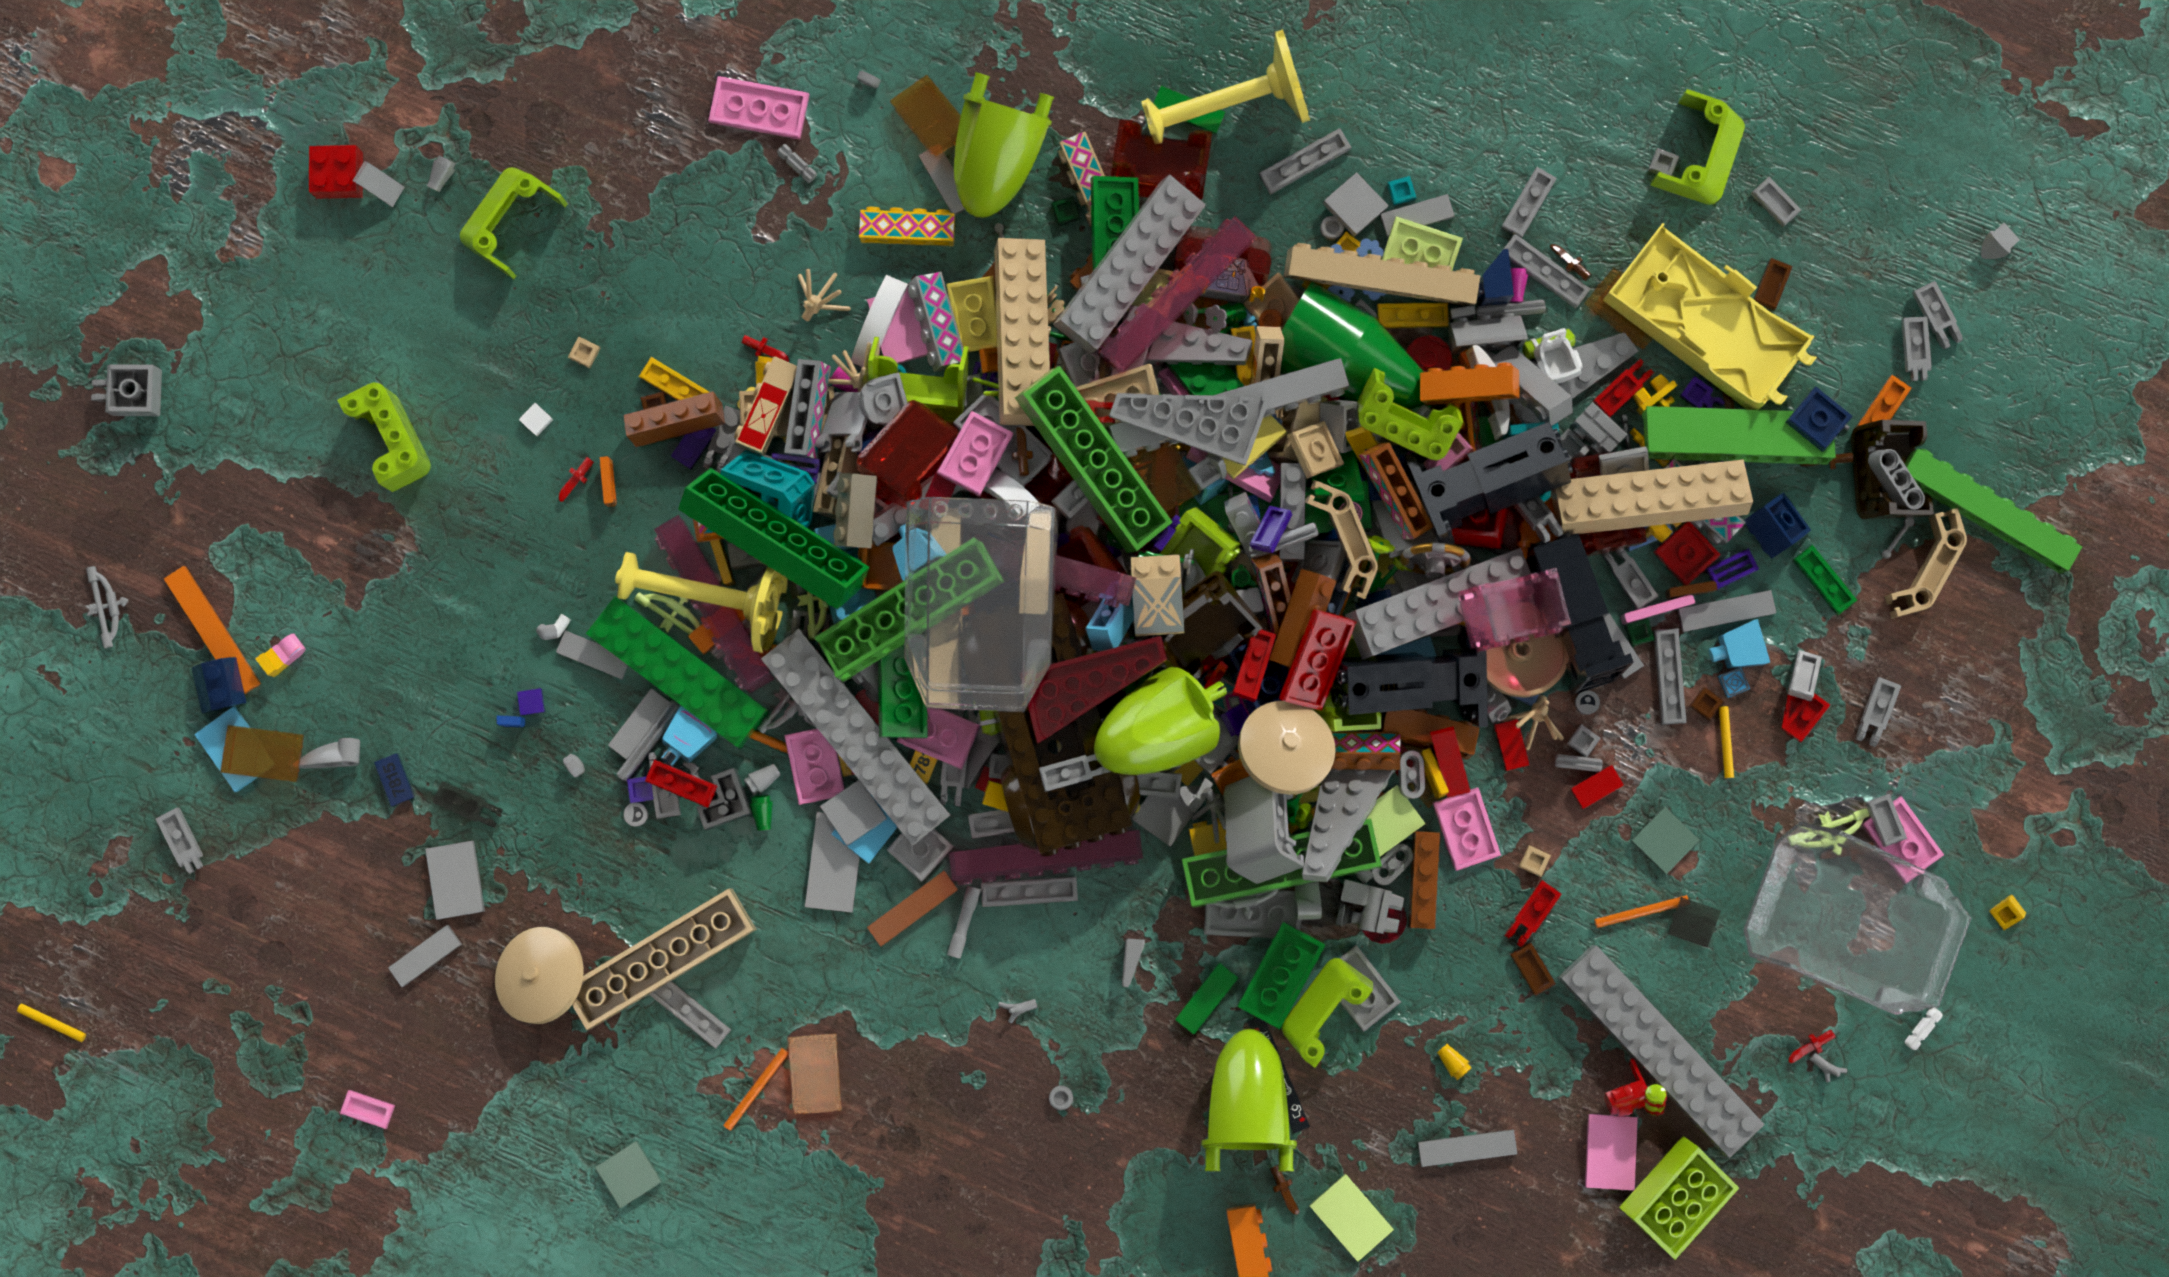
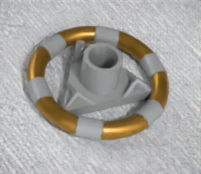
M1425 543L1411 546L1404 550L1400 556V562L1403 566L1413 570L1412 572L1434 579L1466 569L1471 560L1469 553L1463 548L1445 543ZM1421 553L1419 565L1409 559Z

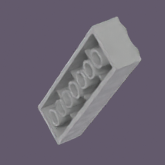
M1171 175L1164 178L1053 325L1089 355L1097 351L1206 204Z
M1519 548L1345 614V616L1357 622L1352 634L1363 660L1538 593L1523 552Z

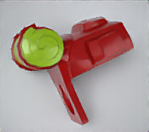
M1634 1058L1630 1059L1629 1066L1636 1082L1605 1093L1604 1101L1610 1114L1618 1115V1117L1629 1116L1633 1113V1110L1644 1108L1648 1114L1662 1115L1666 1107V1090L1658 1084L1647 1087Z

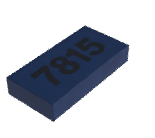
M398 753L374 762L391 806H396L415 798Z

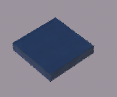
M1815 386L1787 419L1786 423L1823 452L1853 416Z

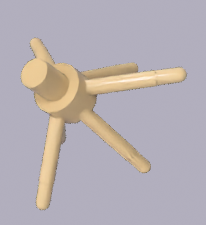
M806 269V283L803 276L798 274V279L807 298L804 301L805 311L801 316L804 320L810 321L813 314H817L820 309L851 310L849 306L825 305L840 295L841 290H837L822 299L837 277V273H833L818 296L812 295L810 269Z
M870 342L867 343L864 363L860 373H857L846 350L842 353L850 370L836 355H832V359L851 380L829 379L828 384L853 385V388H857L858 392H860L868 382V359L872 344Z
M1544 695L1538 696L1537 702L1532 705L1531 710L1508 716L1502 720V722H1508L1522 718L1516 724V727L1520 728L1530 718L1533 719L1525 747L1526 750H1530L1538 722L1545 721L1554 740L1557 737L1559 740L1564 739L1547 715L1549 701Z

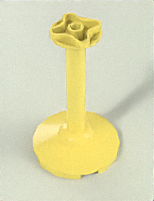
M1283 29L1275 32L1273 63L1267 67V75L1162 109H1158L1149 98L1141 101L1148 128L1155 144H1162L1165 127L1273 93L1277 99H1284L1302 123L1310 121Z
M629 552L625 553L622 566L617 571L615 583L618 584L617 597L619 599L626 600L634 588H640L743 610L744 617L750 621L753 651L764 653L763 650L768 651L775 640L783 611H778L781 594L787 592L788 581L785 576L767 567L758 585L751 586L745 592L641 570L638 567L636 554Z

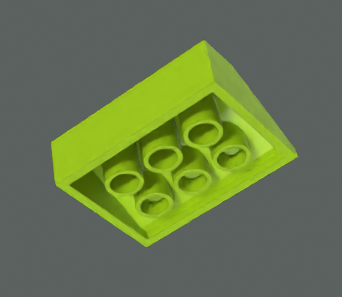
M1682 1136L1619 1208L1676 1260L1736 1193L1739 1187L1698 1146Z

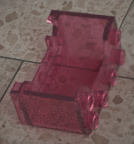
M1557 568L1496 583H1486L1457 592L1471 649L1476 648L1477 652L1510 645L1511 639H1514L1515 643L1530 640L1529 635L1532 634L1535 639L1547 636L1548 634L1562 632V626L1571 624Z

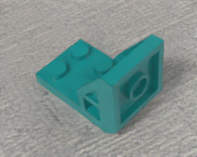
M748 450L743 451L721 469V475L736 484L762 493L761 500L806 528L812 524L815 482L808 472Z

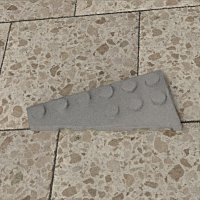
M1626 333L1572 348L1577 350L1583 365L1582 373L1571 380L1558 383V385L1569 393L1573 399L1639 351ZM1536 360L1531 361L1535 366H1537L1538 362ZM1508 399L1509 404L1514 405L1515 414L1523 424L1541 422L1528 407L1522 406L1518 399Z
M1117 393L1109 417L1246 466L1270 397Z
M1331 769L1320 785L1302 872L1303 880L1328 882L1341 861V856L1346 847L1351 845L1353 836L1362 827L1377 803V797L1382 790H1385L1390 776L1396 770Z

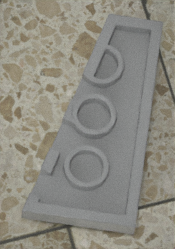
M1161 319L1147 361L1148 364H1156V362H1168V364L1192 362V365H1202V362L1214 363L1215 365H1246L1253 344L1252 340Z

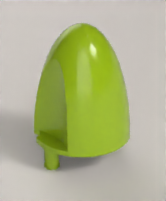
M975 72L970 93L967 92V94L963 95L965 101L956 139L954 179L957 194L963 208L974 217L985 218L1003 209L1015 197L1028 177L1042 146L1048 126H1051L1052 123L1049 120L1050 118H1048V114L1054 97L1039 93L1035 112L1032 114L985 100L984 97L990 76Z
M1169 667L1155 674L1126 695L1107 715L1095 738L1094 753L1097 761L1105 769L1114 773L1143 775L1181 766L1213 751L1219 741L1220 728L1219 722L1213 715L1214 705L1212 702L1227 694L1226 687L1217 691L1220 687L1224 686L1219 681L1204 689L1192 675L1177 667Z
M1244 1029L1236 1033L1225 1044L1218 1057L1211 1091L1208 1139L1202 1140V1147L1205 1149V1171H1220V1149L1278 1150V1171H1294L1293 1149H1296L1297 1141L1290 1140L1287 1096L1280 1056L1270 1040L1257 1030Z

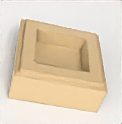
M578 337L568 358L590 369L601 348Z
M1528 845L1518 867L1541 877L1551 855Z

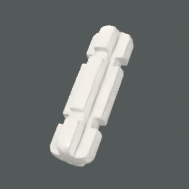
M1932 1007L1926 1013L1927 1017L1922 1018L1912 1031L1913 1035H1909L1905 1040V1044L1910 1049L1917 1050L1921 1045L1920 1041L1925 1040L1935 1027L1934 1023H1938L1942 1018L1943 1014L1936 1008Z

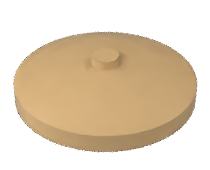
M1529 603L1507 604L1491 612L1479 626V629L1486 631L1487 683L1497 691L1513 697L1536 696L1549 690L1564 674L1566 664L1569 661V655L1562 637L1555 638L1545 609Z
M1284 701L1267 703L1251 713L1240 731L1238 750L1241 762L1247 773L1258 784L1270 791L1290 795L1312 790L1326 778L1334 763L1335 742L1331 730L1326 722L1308 707Z
M535 927L520 933L506 946L496 968L495 988L502 1007L513 1018L526 1023L544 1024L557 1019L571 1007L579 994L583 981V961L575 942L561 931L548 927Z

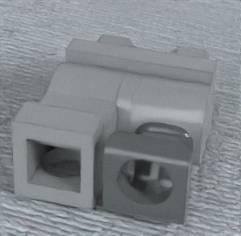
M1345 879L1340 901L1361 905L1363 909L1360 913L1351 911L1345 904L1340 903L1335 925L1342 926L1352 923L1357 924L1360 930L1381 934L1383 932L1397 933L1399 920L1387 918L1389 908L1402 911L1404 898L1392 894V891Z

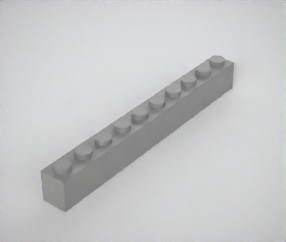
M1339 358L1213 396L1270 397L1263 417L1265 418L1275 415V410L1284 408L1285 411L1296 409L1299 407L1298 404L1307 401L1308 404L1322 401L1321 397L1329 394L1331 398L1345 394L1344 390L1348 389L1349 383L1342 360ZM1124 422L1110 426L1112 439L1126 458L1137 455L1138 450L1145 448L1147 452L1159 449L1162 443L1169 442L1170 445L1180 443Z

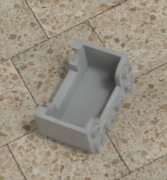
M1251 776L1226 785L1223 796L1225 799L1224 818L1226 821L1225 840L1227 843L1226 862L1228 867L1256 884L1303 868L1304 856L1296 855L1293 846H1296V841L1291 839L1288 834L1287 800L1293 798V794H1280L1270 791L1258 784Z

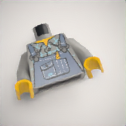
M1223 245L1221 255L1215 254L1211 260L1204 261L1195 272L1194 283L1191 288L1192 290H1195L1196 287L1201 288L1200 296L1237 303H1243L1249 294L1250 302H1253L1255 297L1259 298L1260 302H1263L1265 289L1258 286L1251 269L1247 267L1246 260L1235 258L1236 247L1232 245Z

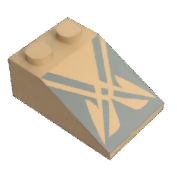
M1180 555L1132 557L1131 573L1135 636L1184 633Z

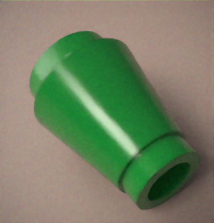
M770 795L751 797L752 803H749L757 831L771 829L773 801L770 799Z

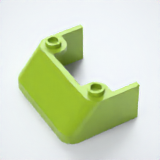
M1686 89L1678 104L1704 112L1705 118L1709 122L1719 125L1706 167L1691 165L1684 170L1681 179L1658 172L1652 180L1651 186L1712 205L1717 203L1723 195L1745 124L1742 118L1725 102Z
M513 167L507 168L502 172L462 228L460 240L468 249L512 279H515L516 275L509 267L491 256L497 247V239L491 233L518 195L527 198L533 196L537 190H540L563 207H566L568 203L561 194L533 175Z
M874 337L868 359V382L878 377L898 373V364L893 358L879 355V337ZM964 346L960 364H951L946 367L944 377L899 372L912 417L907 420L953 424L963 413L968 379L969 347Z

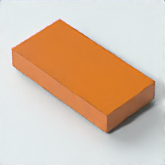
M608 456L599 457L604 504L607 507H613L617 505L613 461Z

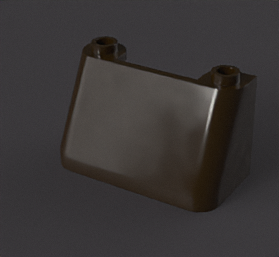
M1879 420L1859 425L1853 429L1851 448L1853 453L1856 510L1861 519L1873 520L1934 515L1933 501L1927 493H1923L1924 503L1920 508L1911 510L1898 509L1896 502H1893L1888 497L1887 492L1882 491L1881 483L1868 463L1869 455L1873 451L1884 449L1896 451L1903 463H1905L1909 454L1915 450V447H1920L1925 443L1927 439L1926 421ZM1883 455L1882 463L1883 465H1885L1886 459ZM1908 494L1907 501L1910 504L1911 497Z
M1215 571L1182 595L1184 633L1148 635L1147 637L1151 639L1161 636L1167 661L1164 663L1168 667H1177L1185 670L1197 680L1203 673L1202 661L1237 634L1245 639L1256 636L1262 629V625L1220 571Z

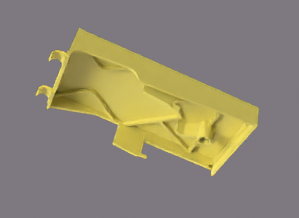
M1662 223L1603 301L1745 409L1759 410L1769 399L1775 404L1781 405L1788 396L1780 394L1777 388L1796 362L1799 360L1803 364L1811 366L1817 358L1806 352L1815 336L1804 332L1769 312L1750 297L1757 287L1736 269L1733 270L1726 265L1724 269L1729 272L1726 275L1663 227L1664 223Z

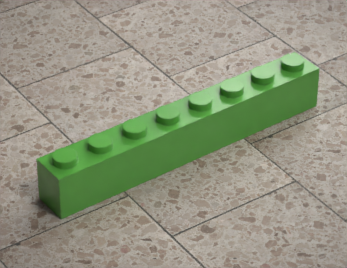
M1926 449L1912 451L1904 463L1922 492L1929 494L1932 498L1951 509L1958 508L1962 516L2059 574L2067 572L2071 568L2082 546L2076 543L2077 540L2066 534H2060L2055 531L2056 527L2047 522H2040L2035 519L2036 516L2030 511L2020 510L2015 507V503L2010 499L2000 498L1994 494L1995 491L1990 487L1980 486L1974 482L1973 477L1965 473L1960 474L1953 469L1954 467L1950 463L1940 462Z

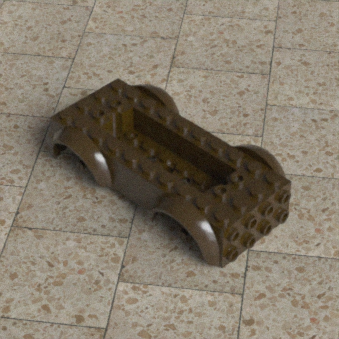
M1056 590L1047 592V610L1044 614L1019 613L1020 601L1016 602L1017 606L1012 608L1010 604H1005L993 609L994 613L987 614L986 610L972 614L970 616L971 620L966 622V626L959 636L961 652L973 692L981 708L993 710L1009 763L1001 773V783L1012 825L1020 844L1024 848L1033 850L1034 853L1041 854V857L1057 854L1058 848L1064 847V850L1082 846L1081 841L1087 840V843L1105 839L1104 834L1107 833L1115 836L1128 832L1126 827L1133 826L1130 818L1137 810L1140 802L1137 775L1118 774L1112 771L1093 776L1092 779L1047 792L1044 790L1039 768L1086 755V757L1094 755L1095 738L1102 725L1096 706L1037 744L1020 672L1098 652L1092 649L1086 631L1090 621L1084 610L1076 603L1065 600L1064 594H1057ZM1051 740H1058L1061 743L1062 747L1059 753L1052 754L1049 752L1048 743ZM1098 761L1088 762L1090 771L1103 767Z

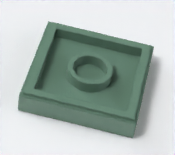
M1663 807L1631 840L1664 874H1667L1700 841L1666 807Z
M635 1141L595 1167L620 1208L663 1182L638 1141Z

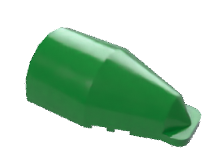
M1312 281L1282 329L1284 346L1280 372L1285 375L1341 358L1349 383L1348 389L1344 390L1345 394L1341 395L1343 401L1357 402L1373 369L1376 368L1385 372L1384 383L1392 389L1394 403L1409 408L1415 413L1422 405H1426L1420 401V373L1424 371L1376 317Z

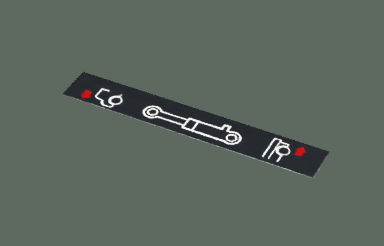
M1258 1017L1247 1021L1250 1029L1259 1031L1270 1040L1280 1056L1267 1022ZM1280 1056L1286 1088L1289 1124L1293 1133L1310 1127Z

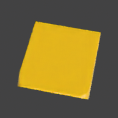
M2013 895L2008 896L1989 911L2003 930L2021 921L2026 915V912Z

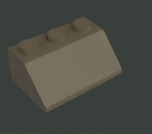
M839 473V480L837 482L838 499L835 507L836 526L833 532L835 546L852 548L872 547L877 476Z

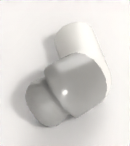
M561 614L555 624H540L536 629V633L544 640L559 638L571 622V619Z

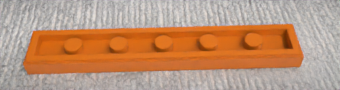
M182 566L165 577V582L215 660L236 657L244 694L259 686L261 682L187 567Z

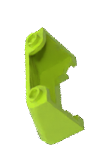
M1340 958L1330 959L1290 1011L1282 1025L1283 1035L1306 1062L1316 1068L1323 1058L1325 1048L1323 1043L1318 1040L1320 1035L1319 1029L1342 998L1351 1004L1358 1005L1363 1003L1373 991V981Z

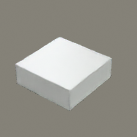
M536 403L519 419L536 436L553 421Z

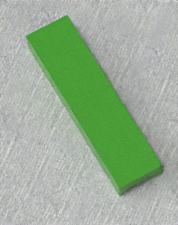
M1647 406L1642 413V419H1644V440L1648 450V459L1725 462L1744 459V462L1827 465L1836 457L1835 439L1821 452L1786 423L1794 411Z
M974 537L815 636V639L819 642L831 664L835 677L844 682L1005 581L983 541H979Z

